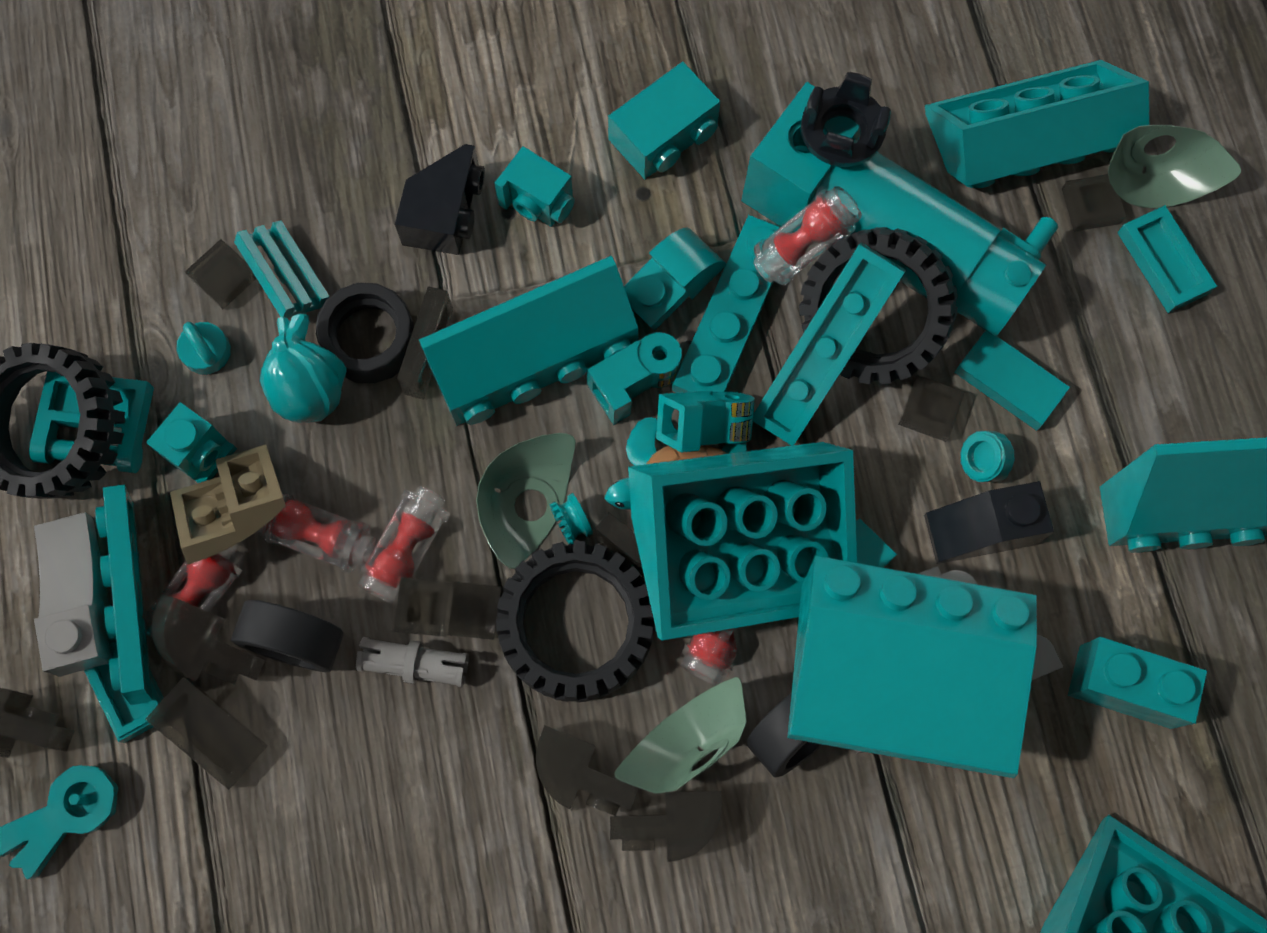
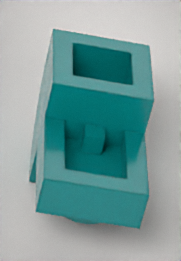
M686 227L675 231L649 252L652 258L629 280L624 288L632 310L655 331L688 297L693 299L726 266V263L695 232Z

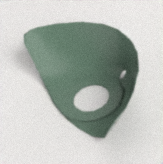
M1174 125L1138 126L1123 134L1108 168L1110 184L1120 198L1138 207L1156 209L1164 205L1172 207L1193 201L1229 184L1238 178L1241 173L1240 164L1217 140L1203 131ZM1169 135L1176 139L1175 145L1165 153L1149 155L1144 152L1145 145L1155 137ZM1146 166V172L1143 174V167Z
M554 433L541 435L515 444L500 453L488 465L479 482L476 498L479 522L487 542L496 557L510 569H515L538 548L556 522L549 504L553 502L563 504L565 500L576 443L574 436L570 434ZM495 488L500 489L501 493L496 492ZM527 490L539 491L547 501L545 514L535 521L523 520L515 511L516 498Z
M734 677L708 689L664 719L623 760L615 771V777L622 782L657 794L676 791L713 765L740 741L747 723L741 680L738 677ZM698 746L701 747L703 751H699ZM718 749L716 754L707 763L692 771L694 766L703 757Z

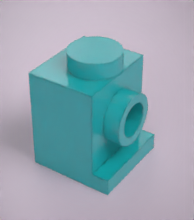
M524 146L521 147L494 183L499 206L507 210L512 203L515 210L526 219L534 222L539 219L550 227L555 222L562 223L570 214L575 203L572 176Z
M179 402L146 442L165 460L197 483L213 479L218 473L215 459L232 455L237 449L213 425L181 402Z

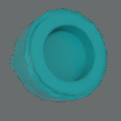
M186 322L177 340L176 351L179 359L192 372L212 374L226 365L231 355V345L227 336L218 326L209 322H198L195 324Z
M979 431L970 435L963 443L960 453L964 472L971 479L978 482L1005 480L1012 470L1015 461L1011 441L1004 434L996 431Z

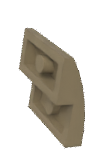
M266 444L215 459L220 477L170 492L180 545L187 565L209 558L245 540L265 526L286 506Z

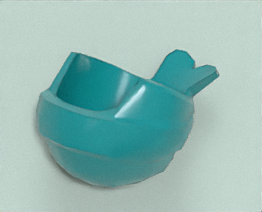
M304 313L292 316L291 321L285 317L277 318L279 336L272 342V349L267 354L261 368L260 384L272 410L282 418L297 423H313L328 417L339 405L346 367L329 350L315 343L305 341L309 326V315Z

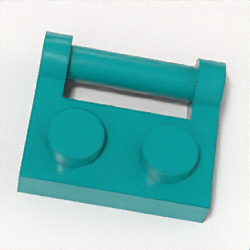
M47 371L29 447L30 458L33 462L51 464L55 459L64 460L75 442L57 439L59 426L78 428L80 420L76 393L67 379L57 372ZM112 377L116 383L109 389L120 391L123 400L122 403L113 406L114 410L125 412V423L114 424V431L124 433L122 445H110L109 447L110 450L118 454L114 463L102 465L116 466L120 472L137 473L141 468L143 459L142 442L154 387L148 381Z

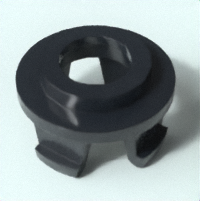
M847 72L840 86L826 90L817 86L813 89L803 112L801 134L809 151L821 161L834 166L851 167L865 163L880 150L889 125L891 109L885 106L881 107L871 96V78L859 73ZM838 116L848 117L858 125L860 138L854 144V139L832 132L824 135V125L831 118Z

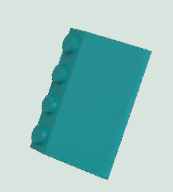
M1267 437L1153 445L1099 487L1109 546L1128 545L1129 552L1141 553L1162 548L1161 543L1179 542L1180 549L1208 547L1213 545L1214 539H1230L1232 546H1247L1264 542V536H1267Z
M825 442L628 467L632 524L657 636L662 641L799 617L802 584L815 556L857 563L854 459L852 449Z
M815 556L801 589L787 738L1015 778L1018 775L1037 648V595Z
M1108 814L1101 821L1045 920L1040 933H1267V920Z

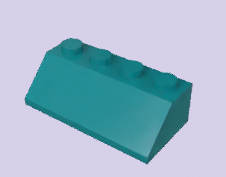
M1098 60L925 105V115L947 173L967 187L984 188L994 184L995 179L1009 175L1029 176L1038 173L1040 167L1054 163L1074 164L1083 161L1085 155L1100 151L1115 152L1123 134L1138 126L1149 125V81L1108 62Z
M611 255L419 339V342L456 426L465 422L473 425L487 420L495 413L494 409L513 401L515 404H521L534 399L541 393V388L554 382L560 381V383L565 384L579 379L587 372L588 367L603 361L638 340V325L617 265Z

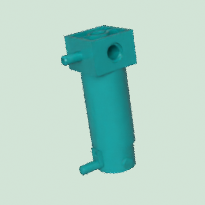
M806 82L751 154L741 201L783 229L794 232V236L806 226L809 214L822 203H832L840 208L844 217L842 228L831 236L837 241L855 232L865 229L870 230L876 227H887L888 230L898 228L908 231V235L912 237H921L927 241L926 245L930 249L934 250L936 248L943 256L941 261L945 267L948 265L953 274V286L957 287V312L997 337L1044 270L1046 264L1040 261L1041 253L1057 231V222L1051 217L1040 218L1024 241L1005 228L1001 230L879 152L865 163L851 167H839L821 161L809 151L801 134L803 112L807 106L810 94L815 86ZM838 116L831 118L823 128L824 135L832 132L854 139V144L858 142L860 137L858 125L848 117ZM890 259L906 269L900 282L927 298L926 290L916 273L900 261Z

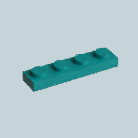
M748 215L672 384L673 392H726L782 264L783 258L776 248V242L780 238L793 237L794 232Z
M861 242L755 410L753 422L791 446L795 445L906 272V269Z
M125 484L103 487L104 506L96 507L95 515L100 538L107 537L109 555L100 556V571L103 585L105 588L112 587L113 606L105 607L104 617L107 635L109 639L116 638L118 657L109 659V674L113 690H121V694L129 704L136 705L153 701L134 503Z

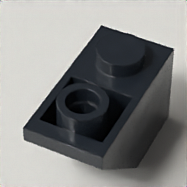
M464 144L406 179L394 224L403 246L459 255L463 238L470 239L474 227L475 214L474 210L470 209L473 194H481L485 178V168L478 164L474 145Z

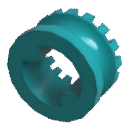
M574 493L567 495V501L564 504H557L556 502L549 504L555 520H562L558 526L559 528L564 526L561 532L568 544H574L578 535L584 534L586 537L593 535L589 521Z

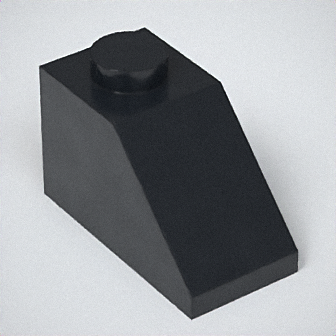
M1040 481L989 490L929 511L924 515L936 564L1035 546L1054 532Z

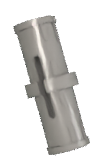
M363 637L360 641L359 647L363 648V652H357V671L401 676L404 683L415 684L417 679L456 685L461 688L464 686L466 677L463 676V673H467L468 653L461 654L423 648L422 642L413 640L408 645L373 640L369 637Z

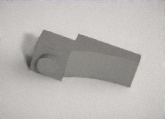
M84 512L35 525L34 531L40 575L39 617L34 619L43 672L61 677L108 664L112 654L105 626L104 609L109 606V600L101 577L100 552L93 517Z

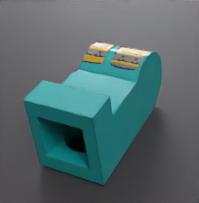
M655 332L637 340L587 369V385L613 425L631 415L632 398L651 387L662 388L668 386L675 380L682 358L680 344L669 334Z
M696 391L659 394L656 439L681 453L699 451L701 445L748 442L751 440L755 398L738 392ZM674 409L679 411L678 429H675L672 424Z

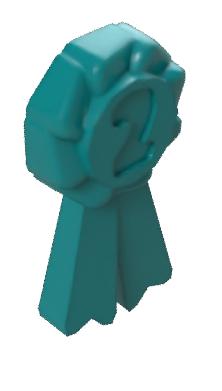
M82 765L70 767L51 784L46 807L0 827V857H5L26 844L10 861L9 866L12 868H22L24 877L27 880L39 877L67 833L85 834L95 832L116 813L117 784L102 768Z

